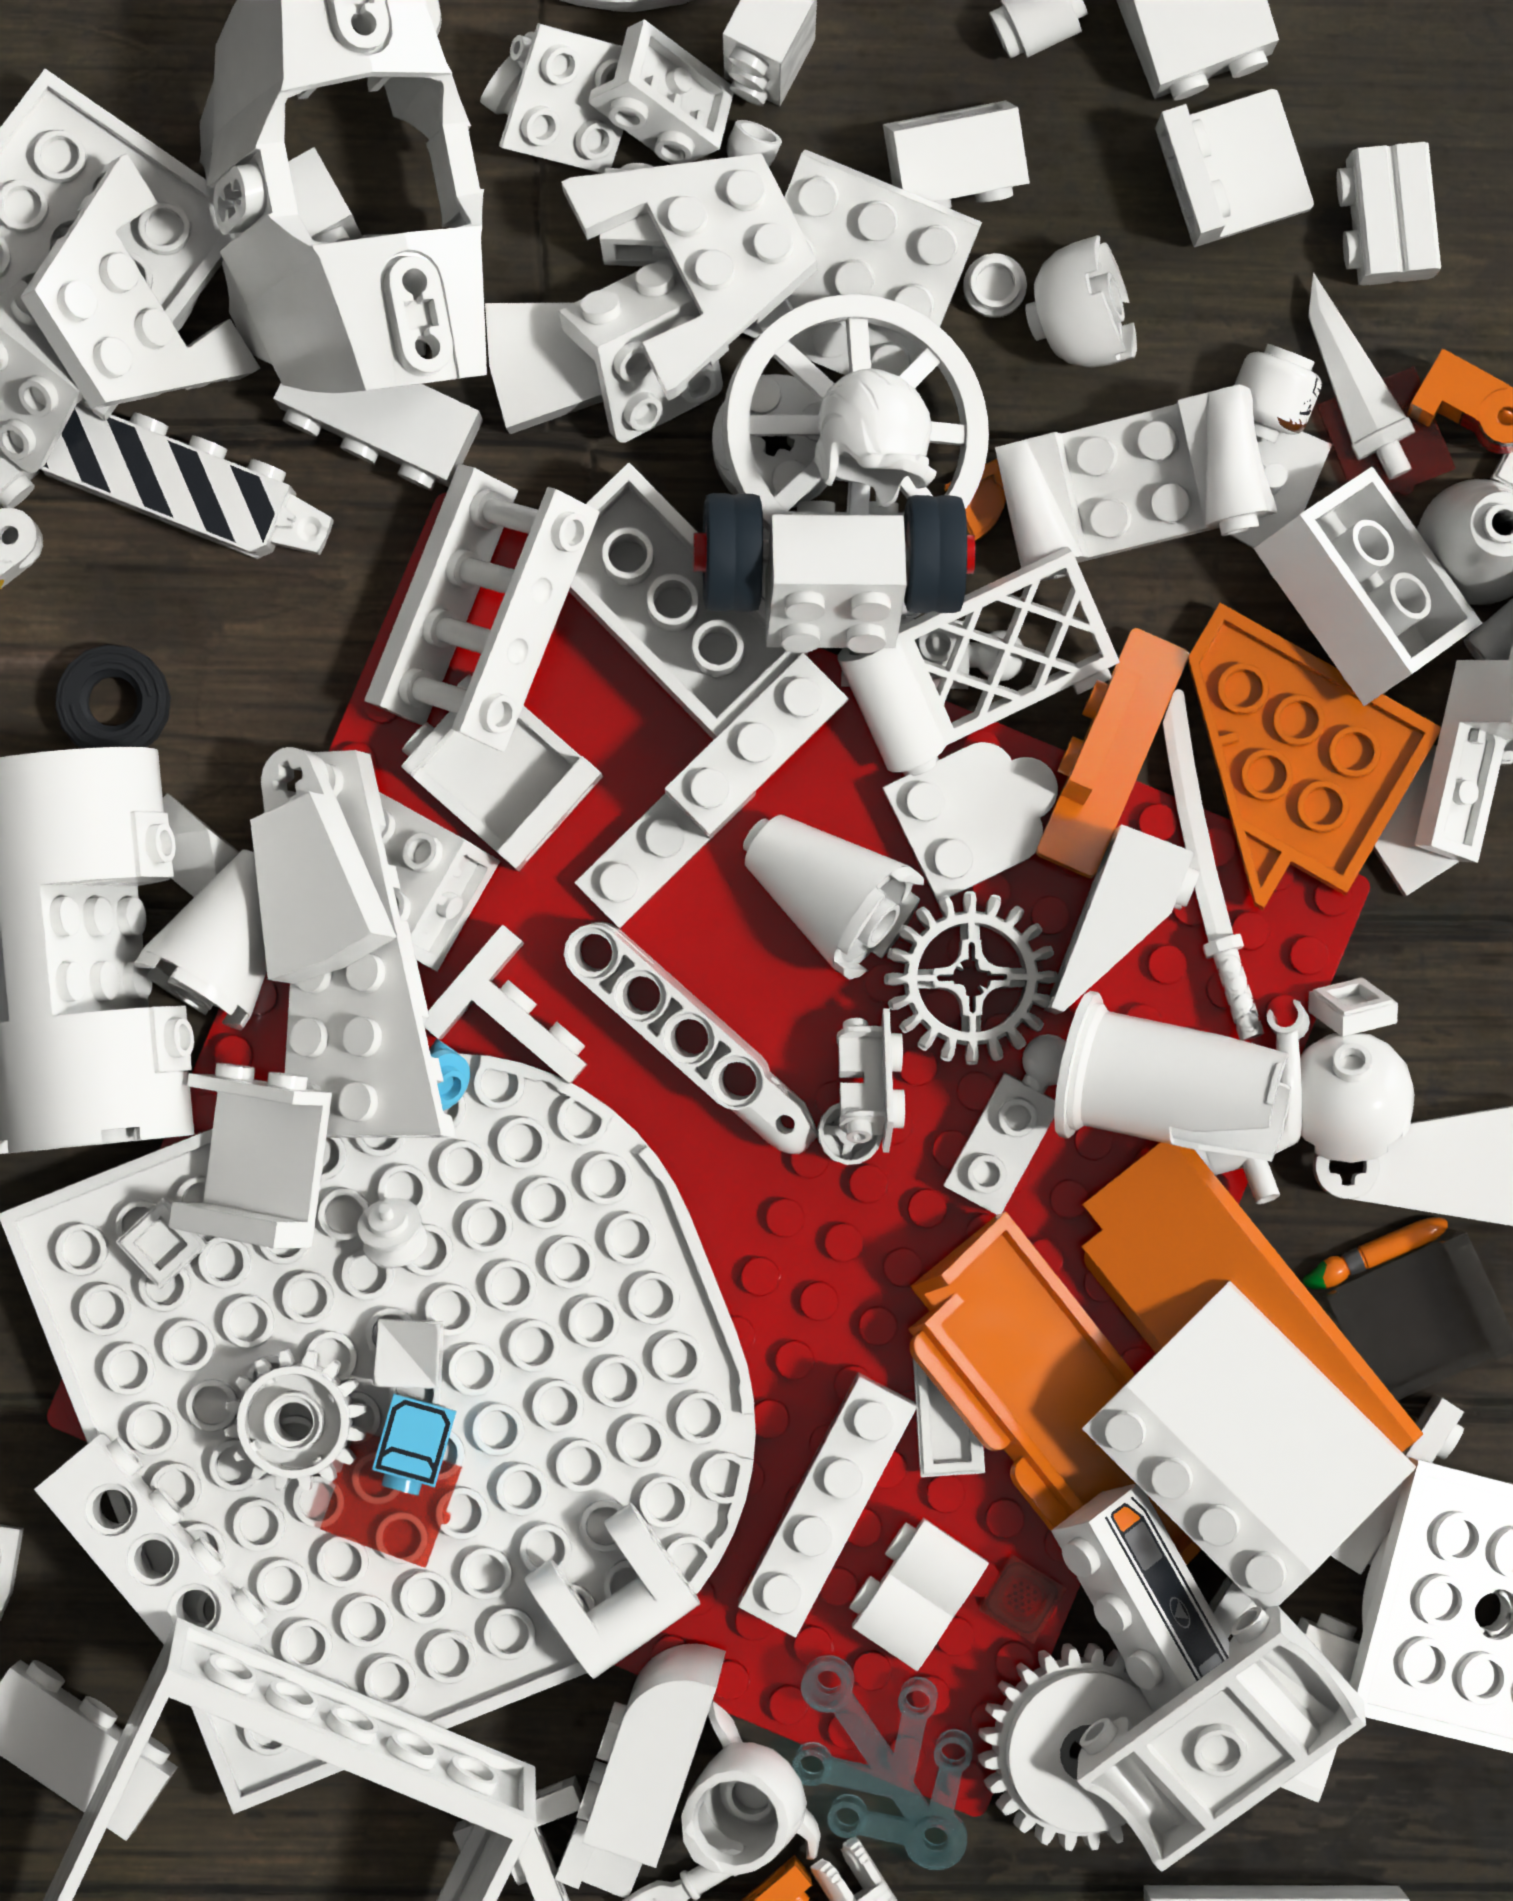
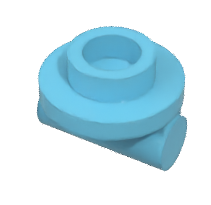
M436 1039L429 1050L431 1057L439 1058L444 1082L437 1084L444 1111L455 1105L465 1093L470 1080V1068L467 1061L455 1050Z

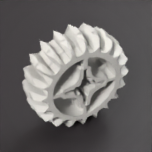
M973 891L964 893L963 912L955 913L953 903L948 895L940 897L938 904L943 917L936 921L929 910L925 907L919 908L916 911V916L926 929L919 935L911 927L902 925L898 930V934L902 939L912 944L909 953L899 948H890L887 954V958L893 962L905 964L904 973L892 972L884 975V984L890 986L904 984L905 995L894 997L888 1001L889 1009L899 1010L909 1005L914 1014L902 1021L899 1025L901 1031L907 1033L921 1023L927 1031L919 1039L918 1048L926 1051L937 1036L945 1040L940 1058L946 1062L951 1061L953 1058L956 1044L966 1045L965 1060L968 1065L977 1064L979 1058L978 1045L987 1044L989 1055L993 1061L1001 1060L1003 1058V1050L998 1039L1004 1036L1008 1038L1011 1045L1017 1050L1022 1049L1026 1042L1016 1027L1022 1022L1029 1029L1036 1032L1040 1031L1044 1023L1029 1011L1033 1004L1041 1008H1047L1051 999L1049 995L1037 993L1038 983L1051 984L1058 981L1057 972H1038L1036 963L1037 961L1052 957L1054 955L1053 948L1045 946L1033 952L1028 941L1039 936L1042 932L1041 926L1035 923L1021 934L1014 925L1022 918L1024 909L1020 906H1015L1005 920L996 916L1001 905V897L997 895L990 896L985 912L976 911L977 899ZM960 926L959 953L955 962L951 966L944 968L918 969L921 956L932 939L950 928ZM980 926L995 931L1005 938L1016 951L1022 968L998 967L989 963L982 952ZM969 944L972 946V961H975V967L978 972L987 973L988 976L1004 977V980L989 981L986 988L981 985L977 987L981 994L973 997V1012L969 1010V996H966L964 985L954 984V981L937 980V976H952L955 968L960 971L964 970L960 962L969 959ZM1023 987L1020 999L1013 1012L997 1026L981 1031L982 1007L987 994L999 988ZM919 989H941L952 993L959 1002L962 1031L952 1029L938 1021L926 1008Z

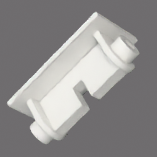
M883 1008L881 1026H868V1022L862 1018H850L843 1022V1029L837 1033L839 1078H863V1083H840L839 1127L846 1133V1139L852 1143H865L872 1139V1135H882L883 1153H889L893 1128H904L905 1123L904 1089H893L892 1072L902 1071L903 1039L902 1033H891L890 1009Z

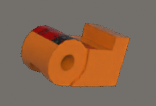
M1442 348L1412 400L1407 416L1429 427L1436 414L1439 413L1474 432L1479 443L1488 451L1497 454L1512 453L1513 387Z

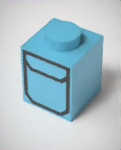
M394 1393L372 1468L374 1471L384 1473L381 1485L418 1496L422 1484L435 1487L457 1411Z

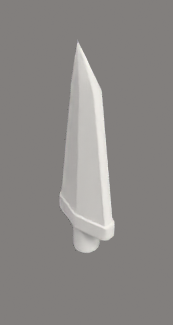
M1313 272L1308 318L1350 436L1351 447L1357 460L1376 453L1388 479L1392 480L1412 469L1399 441L1416 431L1409 417H1406Z

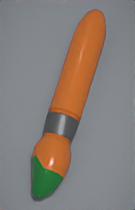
M1440 1217L1425 1218L1358 1246V1248L1344 1253L1341 1257L1331 1256L1304 1276L1302 1282L1304 1286L1312 1289L1335 1287L1344 1282L1348 1275L1351 1276L1366 1271V1269H1371L1436 1240L1448 1228V1221Z

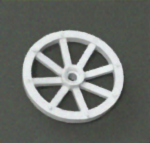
M849 294L824 297L808 302L783 315L766 328L748 347L731 377L726 392L722 417V437L726 463L734 485L739 494H756L760 496L763 511V527L770 532L772 514H790L788 511L822 478L813 459L785 487L773 496L757 468L750 436H820L818 429L819 415H750L752 398L757 382L771 357H774L811 393L822 401L826 391L835 383L788 340L811 327L836 321H846L849 374L860 369L871 368L868 323L891 329L908 338L923 350L899 375V377L906 380L914 388L938 366L953 393L958 408L960 424L932 422L930 443L960 446L957 468L945 495L962 497L965 509L967 508L979 486L988 453L989 429L985 400L979 381L963 352L951 337L926 316L908 306L877 296ZM908 476L903 478L900 491L907 499L914 495L933 496L926 487L917 489ZM849 482L846 515H868L869 485Z

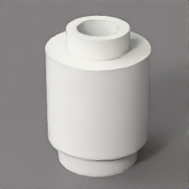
M1000 0L1002 6L989 12L992 24L1009 59L1022 53L1028 58L1082 32L1078 19L1088 15L1083 0Z

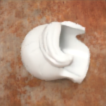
M868 368L843 376L826 391L820 406L818 422L820 438L815 446L814 462L819 469L821 478L828 486H832L834 479L869 485L876 492V505L878 507H889L897 500L904 477L908 476L917 489L927 487L936 476V471L928 466L929 459L926 457L932 432V422L924 401L912 385L895 374L880 369Z

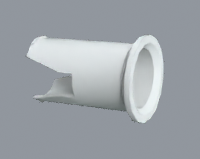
M1089 991L1084 994L1076 1009L1061 1060L1054 1108L1055 1131L1059 1137L1068 1139L1076 1130L1083 1126H1089L1194 1150L1272 1162L1283 1133L1292 1087L1280 1082L1289 1053L1224 1035L1110 1012L1103 1004L1100 993Z

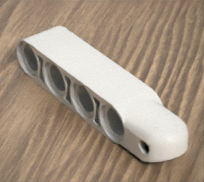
M595 922L579 927L571 933L565 943L564 957L566 965L573 975L712 1099L723 1107L731 1109L764 1140L779 1151L788 1154H800L817 1138L818 1132L806 1103L770 1072L769 1065L762 1055L624 932L610 923ZM590 934H599L611 944L612 959L604 969L592 968L582 958V943ZM636 977H648L659 987L660 1002L653 1011H641L631 1003L628 995L629 986ZM687 1019L696 1020L705 1027L708 1033V1045L703 1052L697 1054L688 1053L679 1046L676 1039V1030L681 1021ZM740 1062L751 1067L757 1080L756 1088L752 1094L738 1096L727 1089L723 1076L728 1064ZM781 1116H790L794 1120V1128H786L781 1122Z

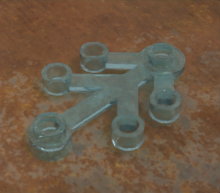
M825 1655L814 1659L807 1666L801 1682V1693L805 1702L816 1711L833 1712L869 1765L832 1757L824 1745L817 1742H808L797 1749L792 1762L793 1769L800 1777L802 1784L806 1786H817L826 1783L892 1798L904 1816L900 1817L867 1811L866 1804L861 1798L853 1794H843L833 1800L829 1809L827 1821L831 1831L842 1838H853L861 1835L904 1845L911 1860L928 1870H944L955 1865L965 1853L968 1834L964 1822L954 1813L962 1771L966 1770L970 1765L974 1747L971 1738L961 1730H947L938 1737L934 1748V1760L939 1770L929 1805L915 1785L914 1779L926 1721L934 1713L938 1701V1692L935 1685L926 1678L914 1677L907 1680L901 1687L898 1707L902 1715L893 1752L852 1692L855 1679L851 1667L843 1659L836 1656ZM823 1671H832L839 1676L841 1684L835 1688L824 1687L819 1682L818 1675ZM912 1691H921L928 1696L930 1703L925 1707L916 1708L909 1704L906 1696ZM949 1743H956L964 1749L965 1756L958 1760H951L943 1754L942 1748ZM806 1756H815L822 1761L824 1768L818 1772H809L803 1768L800 1760ZM842 1808H850L858 1814L859 1820L853 1824L842 1823L837 1818L836 1812ZM930 1828H939L946 1833L948 1839L941 1844H933L926 1839L924 1833Z

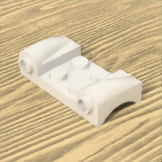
M1241 384L1180 399L1178 404L1062 434L1052 432L995 447L1021 568L1067 546L1073 551L1077 563L1216 528H1220L1222 536L1238 534L1258 528V518L1277 513L1275 500L1265 475L1258 448L1251 390ZM1062 569L1041 579L1040 581L1057 579L1065 577L1067 575L1064 569Z
M1256 1606L1243 1613L1231 1628L1233 1638L1229 1644V1658L1138 1725L1134 1726L1127 1717H1120L1114 1721L1105 1717L1092 1724L1080 1739L1082 1749L1078 1755L1077 1782L1086 1791H1090L1108 1802L1125 1819L1145 1847L1153 1864L1161 1872L1366 1726L1364 1700L1279 1606H1272L1265 1610L1260 1606Z

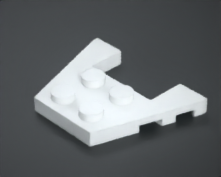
M127 153L108 163L100 173L102 179L93 193L86 196L76 210L75 214L77 217L65 236L56 241L20 297L91 410L151 398L165 392L184 388L190 390L204 387L214 382L239 380L260 369V366L230 319L216 325L186 346L170 317L162 308L139 271L135 261L131 258L116 234L118 229L158 202Z
M762 153L570 177L561 181L563 192L587 240L644 214H649L701 315L642 342L644 354L668 401L678 397L688 388V381L708 363L712 366L729 351L728 345L753 322L759 324L817 271V259Z

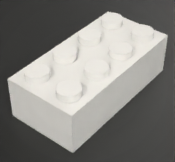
M628 463L586 503V505L598 510L600 513L569 592L714 740L802 653L790 652L783 647H766L765 601L762 598L759 610L752 612L706 610L703 600L702 572H693V533L698 532Z

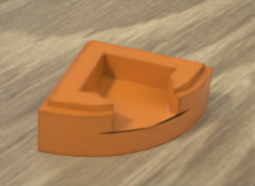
M997 459L985 464L979 486L965 509L967 534L974 535L975 542L983 538L994 527L1005 506L1006 497ZM951 482L948 483V484H946V485L944 486V489H945L946 492H947V490H948V488H949Z

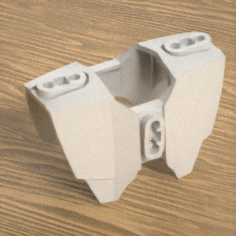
M237 0L216 43L214 80L200 120V163L205 170L207 188H214V210L219 229L223 234L234 233L235 236L230 243L219 251L223 258L222 266L228 286L229 314L252 355L272 364L284 386L310 392L345 393L487 375L481 252L484 189H480L468 131L471 124L459 97L452 72L443 55L425 0ZM368 77L367 86L369 92L378 91L384 85L393 117L410 123L429 139L425 144L431 157L442 214V227L449 226V228L398 233L340 242H317L311 239L298 214L284 143L285 103L287 99L295 95L298 96V99H306L319 87ZM403 283L407 284L412 294L404 288ZM417 339L418 344L427 343L430 346L432 359H424L417 353L415 349Z

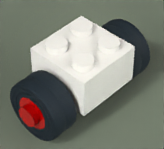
M712 493L706 495L704 502L703 533H693V572H702L703 600L706 610L752 612L759 610L761 604L763 567H766V647H783L787 651L795 653L810 652L817 648H849L857 653H873L883 648H896L903 603H905L907 611L913 613H929L933 611L938 613H956L961 611L965 597L967 574H974L975 538L974 535H967L966 511L963 499L955 495H941L937 497L930 495L910 496L907 499L904 516L772 514L769 540H763V511L759 495Z

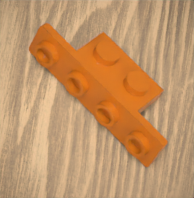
M1138 628L1130 631L1118 658L1120 663L1115 665L1108 684L1097 679L1083 709L1082 715L1092 719L1084 740L1072 736L1057 772L1068 777L1037 846L1036 854L1039 857L1086 878L1095 876L1188 660L1189 652L1186 649Z

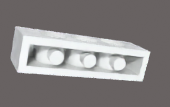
M104 1433L94 1438L34 1489L163 1644H165L177 1617L250 1648L269 1632L262 1622L267 1617V1613L260 1602L245 1587H241L238 1591L232 1587L220 1572L226 1565L219 1553L203 1537L196 1541L191 1538L179 1523L184 1514L178 1504L161 1487L157 1488L154 1492L137 1473L143 1467L142 1463L122 1439L117 1437L111 1442ZM106 1490L120 1491L129 1499L131 1515L127 1522L114 1523L108 1520L102 1513L100 1502ZM159 1540L169 1546L173 1554V1565L170 1571L158 1573L150 1570L145 1565L142 1559V1548L146 1541ZM201 1590L212 1598L215 1605V1614L212 1620L197 1622L186 1614L183 1606L186 1592Z

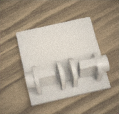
M537 23L535 32L530 31L525 36L517 35L512 41L510 56L512 60L518 61L523 71L499 147L599 173H604L605 168H611L624 129L614 125L608 117L591 106L588 101L592 89L614 79L622 46Z

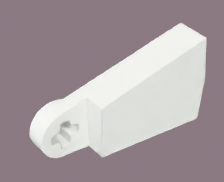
M485 303L489 367L505 426L509 434L603 402L595 361L562 330L559 310L573 303Z
M286 747L276 751L267 760L261 776L264 813L251 819L250 822L268 980L296 984L348 967L397 937L328 781V771L324 761L311 751L294 747ZM293 769L300 770L303 774V778L295 783L296 792L287 790V783L294 779Z
M1513 1105L1411 1122L1410 1129L1403 1139L1401 1134L1396 1141L1388 1145L1387 1153L1376 1159L1363 1161V1173L1353 1174L1350 1185H1342L1341 1176L1336 1173H1330V1159H1326L1318 1154L1314 1156L1313 1172L1319 1186L1332 1196L1513 1226Z

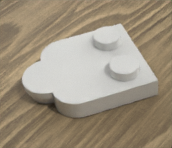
M986 742L969 745L936 761V766L917 776L909 774L882 788L937 903L938 899L942 896L948 895L952 897L1029 859L1036 852L1043 835L1040 818L1053 807L1058 792L1055 775L1045 763L1030 757L1011 760L1010 756L1002 748Z

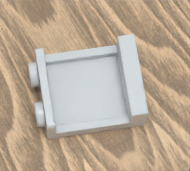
M470 674L467 675L457 687L467 690L472 676ZM524 705L505 752L491 748L452 730L451 728L457 716L456 713L449 711L435 728L428 722L424 723L402 748L408 759L401 767L517 871L521 870L603 778L602 773L574 751Z

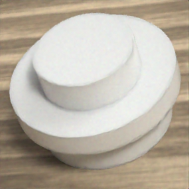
M997 253L987 254L976 259L969 266L963 282L964 296L970 307L977 313L990 318L1004 317L1014 312L1022 303L1027 289L1026 276L1021 266L1011 257Z

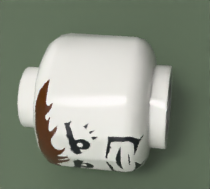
M1267 344L1265 352H1252L1246 356L1234 385L1241 384L1251 390L1257 437L1276 443L1280 432L1295 435L1305 429L1322 385L1318 375L1311 371L1314 361L1271 344Z

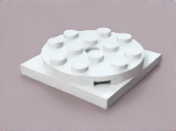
M47 69L43 70L0 127V295L21 280L27 284L30 283L56 241L65 236L77 217L75 212L84 198L93 193L102 179L100 173L104 167L125 153L129 155L158 203L118 229L116 234L131 258L135 261L139 271L162 308L170 317L177 332L191 314L200 293L222 265L223 258L219 251L230 243L235 236L234 233L223 234L220 231L214 210V188H207L206 179ZM85 399L79 402L104 421L109 418L118 405L91 410Z
M1409 1457V1460L1416 1468L1402 1482L1390 1531L1378 1548L1366 1579L1362 1605L1363 1633L1349 1685L1364 1700L1365 1717L1513 1753V1483ZM1495 1593L1501 1604L1500 1614L1491 1625L1480 1627L1475 1619L1474 1609L1476 1604L1483 1596Z

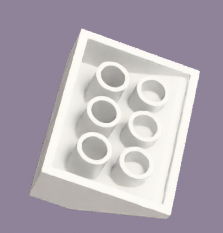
M1231 1281L1165 1344L1082 1428L1218 1567L1263 1610L1272 1606H1279L1416 1468Z

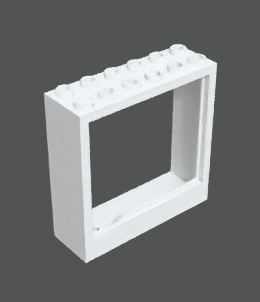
M177 1617L43 1901L73 1900L169 1697L474 1823L436 1901H497L536 1823L535 1766Z

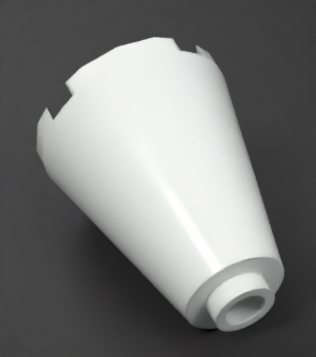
M1488 479L1466 480L1446 488L1428 505L1417 527V531L1469 605H1491L1512 597L1513 488Z
M777 815L770 821L766 818L758 821L749 831L743 843V849L747 852L745 856V866L833 969L849 980L860 977L868 971L859 963L871 952L882 958L900 936L898 930L902 925H908L920 901V898L913 894L911 889L913 884L924 885V878L911 866L784 815Z
M242 849L140 951L138 958L134 962L137 968H151L146 975L151 981L197 1011L206 1015L213 1005L227 1013L222 1024L238 1030H242L248 1020H250L267 972L254 852Z

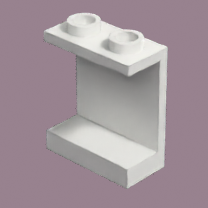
M216 1063L215 1074L189 1073L187 1086L217 1091V1100L203 1202H172L169 1228L269 1248H312L332 1093L307 1089L308 1077L302 1075L269 1072L268 1082L254 1080L255 1068L243 1065Z

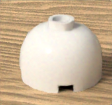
M1096 235L1055 251L1042 264L1035 280V302L1026 304V316L1035 340L1038 341L1046 338L1051 349L1058 357L1069 364L1094 368L1135 358L1137 340L1134 322L1123 326L1121 324L1125 318L1122 302H1130L1119 267L1106 242L1100 244V236Z
M1335 1033L1329 1034L1313 1043L1300 1055L1303 1120L1301 1136L1309 1143L1315 1145L1314 1152L1326 1159L1349 1163L1376 1159L1387 1153L1388 1145L1396 1141L1401 1134L1403 1139L1410 1129L1415 1094L1407 1064L1388 1043L1366 1033H1356L1344 1037Z

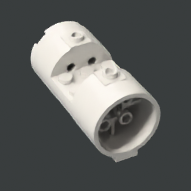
M103 747L0 757V929L9 1021L0 1022V1154L194 1135L190 1087L187 1086L188 1070H192L190 1054L194 1046V1035L192 1027L187 1020L186 1006L149 1007L148 997L152 990V981L146 975L150 968H137L134 965L140 951L143 949L142 933L146 927V911L138 896V886L158 883L174 877L172 859L175 855L176 844L174 834L169 827L168 813H164L157 749L146 747Z

